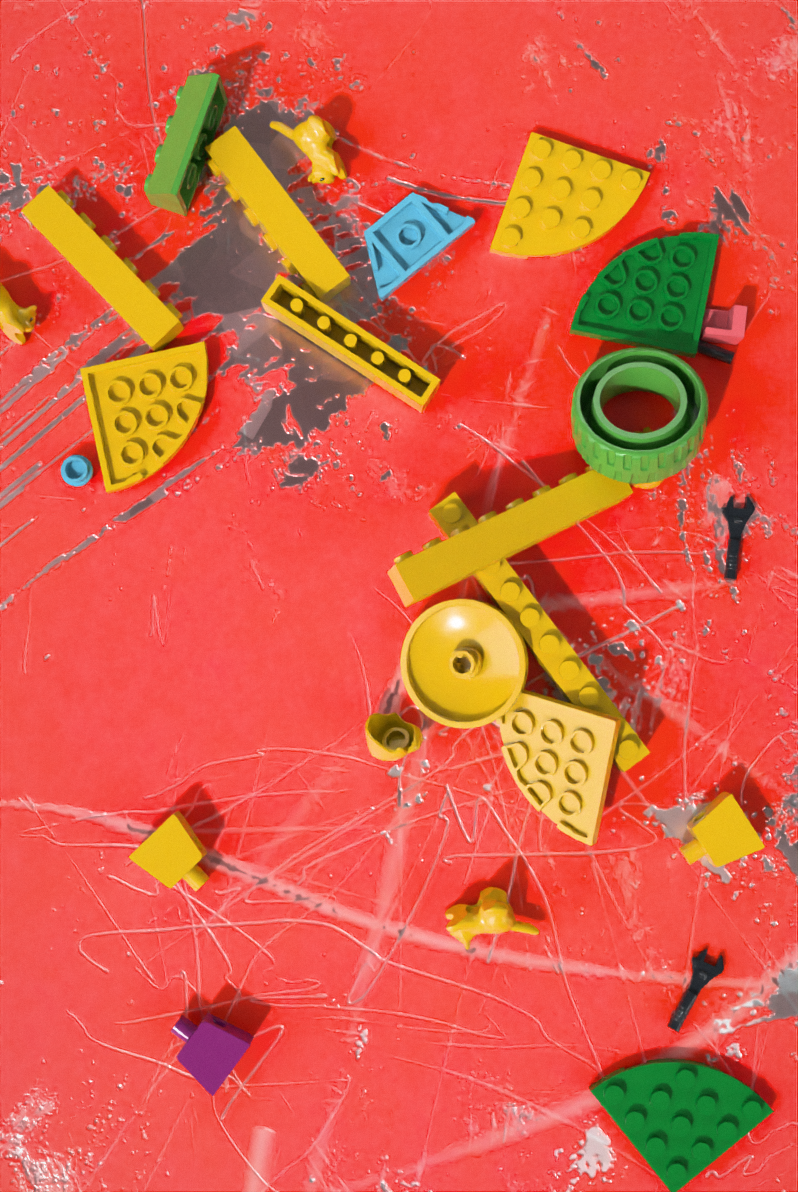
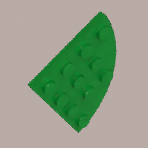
M684 232L678 236L661 239L656 237L623 252L597 275L596 279L582 296L574 314L569 333L635 347L654 348L671 354L694 358L697 353L720 234Z
M685 1059L647 1060L643 1064L634 1065L626 1069L624 1067L604 1076L589 1087L592 1094L671 1192L680 1190L774 1112L759 1094L741 1080L739 1081L717 1067Z

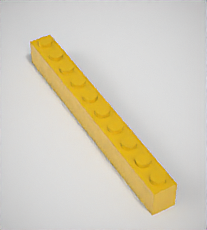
M453 492L428 512V516L446 540L452 537L450 533L462 525L468 524L469 528H472L479 524L456 492ZM506 559L474 574L473 576L496 607L515 623L524 639L526 647L568 703L621 719L613 763L617 769L626 772L650 754L649 750Z

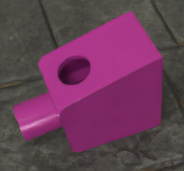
M210 1013L205 1015L198 1026L182 1015L171 1029L173 1034L185 1042L176 1056L178 1061L212 1096H214L244 1055L254 1038L250 1033Z

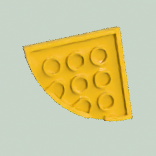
M531 132L489 252L506 257L528 259V257H556L584 248L611 231L631 210L640 196L650 172Z
M204 341L80 369L104 485L108 494L129 488L155 474L180 451L189 439L198 422L207 394L209 370L207 348Z
M523 689L521 696L514 706L496 720V724H500L504 745L501 747L506 764L516 784L538 812L542 811L557 824L556 827L565 834L593 846L597 843L621 719Z

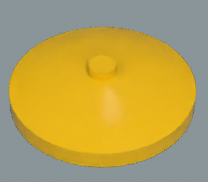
M453 599L441 602L427 609L411 625L401 650V675L410 698L426 716L448 727L476 728L499 719L517 702L527 680L528 653L519 629L503 611L480 600Z

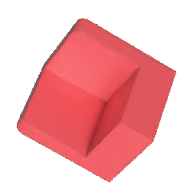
M734 305L730 311L705 309L699 339L705 342L737 345L744 338L747 306Z

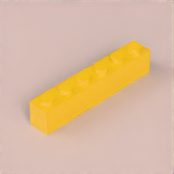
M233 126L205 147L208 160L205 163L216 178L220 175L227 183L224 188L234 202L238 200L242 202L246 208L243 213L253 227L259 225L265 232L262 236L263 240L272 252L277 249L284 257L281 263L291 276L297 274L303 282L300 285L301 289L325 304L351 284L348 272L236 126Z
M49 185L45 187L21 212L154 352L163 350L185 329L179 321L182 317L181 313L170 302L165 306L157 298L161 294L149 280L143 283L136 276L139 270L127 257L121 260L114 253L118 248L105 234L99 238L93 231L96 225L85 213L82 212L78 216L71 207L75 204L62 190L56 193Z
M278 274L261 300L266 312L419 412H424L440 387L439 378L280 274Z

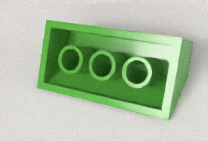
M208 73L188 76L185 86L179 87L176 95L177 108L174 116L170 115L167 119L165 133L167 135L164 144H159L154 159L156 166L153 174H148L144 184V192H146L145 194L151 205L187 216L208 157L205 147L214 141L228 102L219 74Z

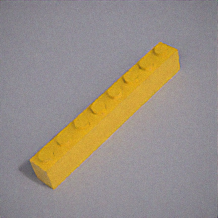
M589 465L585 468V474L577 476L576 472L569 474L558 481L559 486L553 489L549 485L544 486L532 493L534 498L524 502L523 498H519L505 506L507 511L497 515L496 511H492L479 518V524L472 528H469L468 524L458 527L450 533L452 537L447 540L441 541L440 537L427 542L422 546L424 551L413 555L412 551H408L393 560L395 565L387 573L405 607H409L622 502L634 492L629 483L610 479L598 473Z

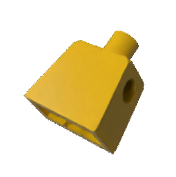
M724 791L688 822L686 826L694 839L680 847L679 850L689 865L705 856L711 865L720 867L759 851L765 846L733 795Z
M179 810L173 813L129 856L134 863L170 889L183 878L196 892L209 879V876L197 865L207 854V851Z

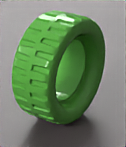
M636 347L609 353L591 364L581 375L578 384L575 386L571 404V429L575 446L587 464L598 473L613 480L645 484L672 477L691 463V460L696 457L703 443L709 410L708 394L705 390V385L697 372L688 363L666 351ZM643 391L659 395L668 400L673 405L677 415L668 425L659 430L649 433H632L614 426L605 417L602 408L609 399L619 394Z

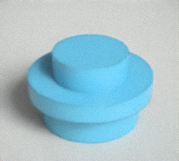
M72 455L62 463L61 476L67 484L81 487L91 480L93 466L86 457Z

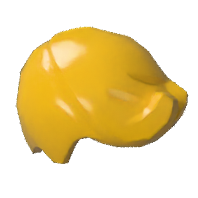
M395 712L390 714L373 713L365 723L366 741L370 754L382 761L401 759L407 754L419 750L424 740L420 728L404 721Z

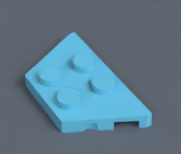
M414 192L404 198L364 231L379 299L384 301L475 225V220L470 216L463 217L449 211V207L442 204L431 203L427 198Z

